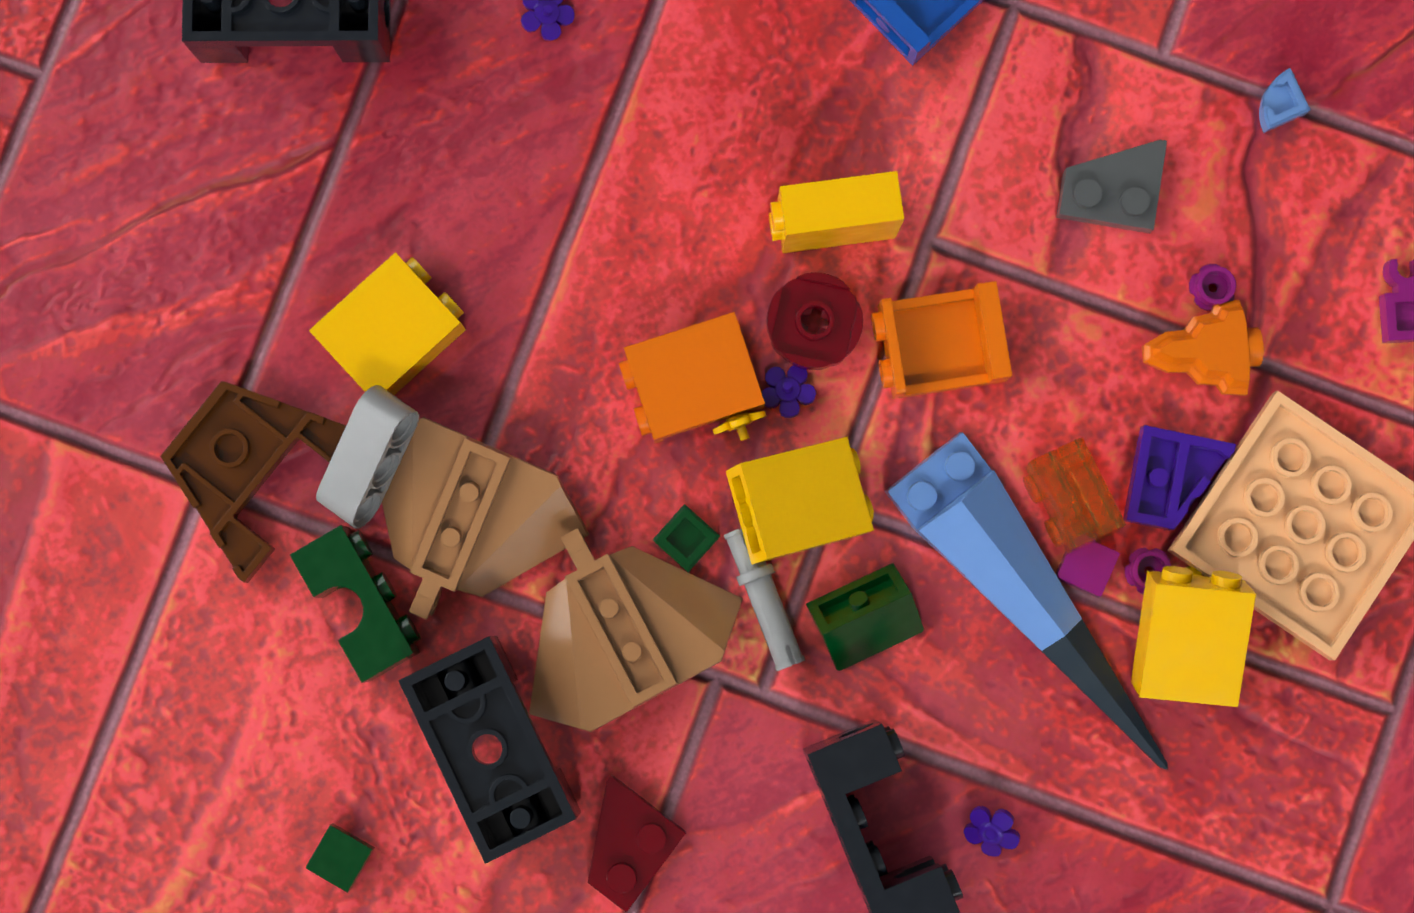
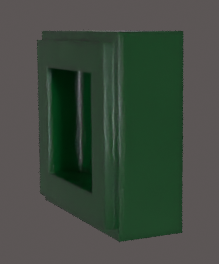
M684 504L652 541L689 573L720 538V535Z
M333 823L327 829L305 868L348 893L375 847Z

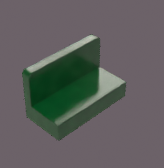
M894 563L806 603L809 613L825 642L832 662L838 671L916 636L924 630L912 593Z

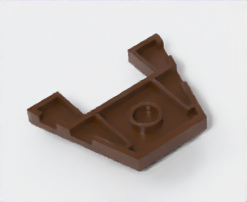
M221 381L160 457L192 507L198 511L209 528L210 535L217 546L225 553L237 577L244 583H249L274 552L275 548L237 518L238 515L299 440L303 441L330 463L346 425Z

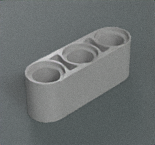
M380 385L369 388L354 407L319 485L316 500L354 529L365 526L376 514L418 425V412Z

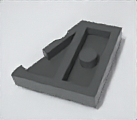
M1157 140L1067 167L1063 172L1056 218L1150 234L1154 230L1167 141Z

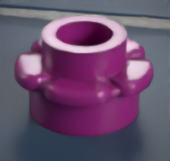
M1207 264L1200 268L1198 274L1192 275L1189 281V292L1195 296L1194 302L1201 309L1211 311L1214 305L1234 300L1236 280L1233 274L1226 268L1220 267L1217 264ZM1209 284H1215L1217 290L1211 292L1208 289Z
M1147 548L1137 549L1129 556L1130 563L1125 567V578L1129 585L1137 587V591L1144 594L1146 582L1145 567L1150 566L1153 571L1162 572L1164 566H1171L1170 559L1165 552L1157 548L1152 550Z

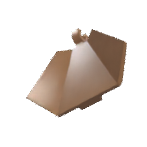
M425 417L419 419L415 432L382 501L394 559L411 569L410 573L423 578L409 612L426 620L430 615L434 614L443 587L453 592L458 590L483 597L566 549L560 537L577 528L584 538L589 535L558 475Z
M578 528L560 537L577 570L565 576L563 581L546 592L529 710L530 715L592 732L722 661L743 598L633 546L610 555L606 554L595 560Z

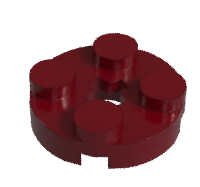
M805 273L789 281L774 294L767 313V332L773 349L788 363L802 369L822 370L840 364L854 350L863 329V312L856 297L842 280L826 273ZM812 309L821 310V319L828 321L827 329L819 328L817 334L808 333V326L801 323L802 315L810 316Z

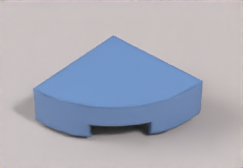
M1291 68L1275 78L1262 96L1259 107V120L1263 133L1302 117L1311 111Z

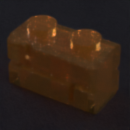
M1083 437L1031 460L1025 469L1028 475L1023 477L1024 486L1035 504L1042 501L1050 519L1044 521L1045 528L1055 547L1063 545L1066 552L1070 554L1111 536L1126 526Z

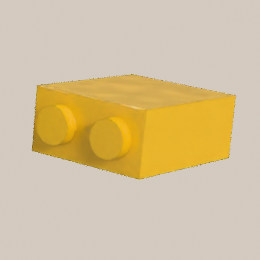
M897 171L780 186L777 202H770L769 224L772 241L781 240L782 253L895 239L904 221Z
M395 252L318 321L309 332L365 392L375 385H380L395 395L466 329L458 320L464 312L449 295L444 292L437 298L425 285L432 278L413 257L405 263Z
M848 437L743 462L726 470L751 565L874 531L872 525L874 519L873 506L869 497L863 493L858 476L861 471L860 460L855 449L850 447Z
M1164 566L1162 572L1147 570L1131 683L1140 698L1238 707L1256 593L1245 580H1242L1241 575L1228 571H1213L1211 577L1193 575V571L1178 566Z

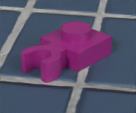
M1391 259L1383 266V277L1385 282L1392 287V293H1384L1379 296L1382 343L1414 342V260L1409 262L1410 275L1408 278L1399 274L1397 259Z

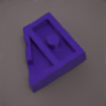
M1147 425L1141 426L1123 521L1169 531L1174 530L1187 514L1188 508L1193 501L1200 497L1210 484V479L1223 462L1234 453L1236 444Z

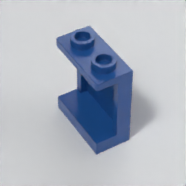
M984 0L850 1L913 66Z

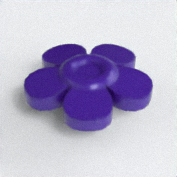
M522 0L524 7L529 11L522 15L521 25L524 30L530 33L535 32L542 25L540 30L542 38L546 41H553L558 39L561 34L559 25L568 26L573 22L574 9L569 5L559 6L563 0Z
M793 365L789 368L786 377L785 372L780 367L769 369L765 374V381L770 387L765 388L761 392L765 407L772 409L780 404L779 411L781 416L784 418H794L800 412L799 403L802 405L813 403L816 396L815 388L810 384H804L808 378L807 370Z
M984 806L973 808L970 813L972 823L967 824L964 828V836L968 842L972 844L982 842V852L993 857L999 856L1003 848L1012 850L1018 846L1020 834L1011 828L1014 823V817L1010 812L1005 809H998L992 817L990 810Z

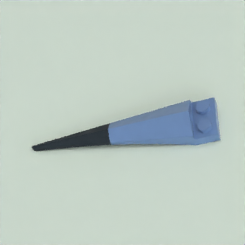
M963 432L956 434L884 491L911 527L1045 654L1157 766L1168 770L1167 761L997 474L988 466Z

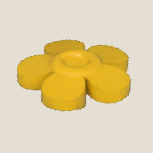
M765 411L744 412L726 419V422L712 430L714 435L728 430L737 429L739 438L743 441L750 438L746 425L767 415Z

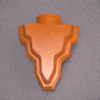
M1240 300L1214 305L1209 314L1192 317L1184 330L1164 332L1142 346L1144 364L1165 373H1187L1197 385L1216 386L1221 395H1248L1251 367L1260 366L1264 355L1261 330L1259 327L1247 328Z

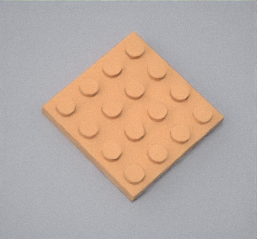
M1276 391L1271 394L1235 448L1234 453L1227 460L1167 551L1189 566L1197 569L1204 576L1211 577L1213 571H1228L1241 575L1242 580H1245L1256 593L1254 610L1326 659L1335 661L1414 541V482L1281 392Z

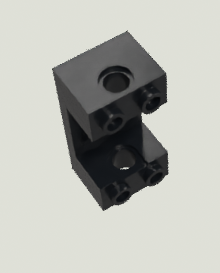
M183 0L182 42L201 63H248L249 46H333L342 62H390L391 0H293L285 7H276L270 3V0Z
M488 636L398 680L485 864L577 819L581 813L561 768L555 770L513 683L518 678L497 636ZM481 735H493L501 742L502 754L496 762L484 763L475 755V742Z
M871 720L803 748L869 913H960L956 901L962 899L963 894L952 869L949 870L946 864H935L933 858L927 856L888 873L877 845H874L872 840L866 843L860 830L869 825L858 799L855 798L854 794L846 797V794L902 771L897 759L904 757L905 754L894 728L890 729L889 726L884 728L882 723Z

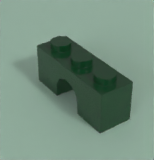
M340 525L291 553L290 557L313 597L324 598L338 589L348 588L354 591L360 598L363 606L361 622L351 633L338 639V642L361 683L376 679L419 654L420 651L415 642L419 641L421 637L407 614L400 617L391 600L396 598L397 595L383 572L376 575L367 558L373 555V552L363 534L359 530L352 533L349 527Z

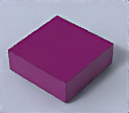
M1075 533L1070 539L1056 571V576L1060 581L1099 598L1104 592L1120 553Z

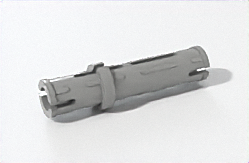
M736 529L725 534L724 538L728 542L740 576H737L736 579L739 586H745L775 663L776 671L805 661L771 574L775 573L772 563L767 565L766 561L751 565L742 529Z

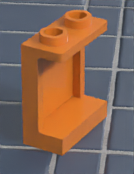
M997 281L979 283L974 289L896 301H892L891 298L881 299L877 306L878 312L871 313L875 341L883 340L886 359L879 360L880 379L883 389L891 388L892 399L1003 383L1012 377Z
M735 312L624 347L627 360L618 364L627 390L637 388L642 406L633 408L641 434L644 436L651 433L655 444L664 441V438L743 412L752 413L764 409L765 402Z

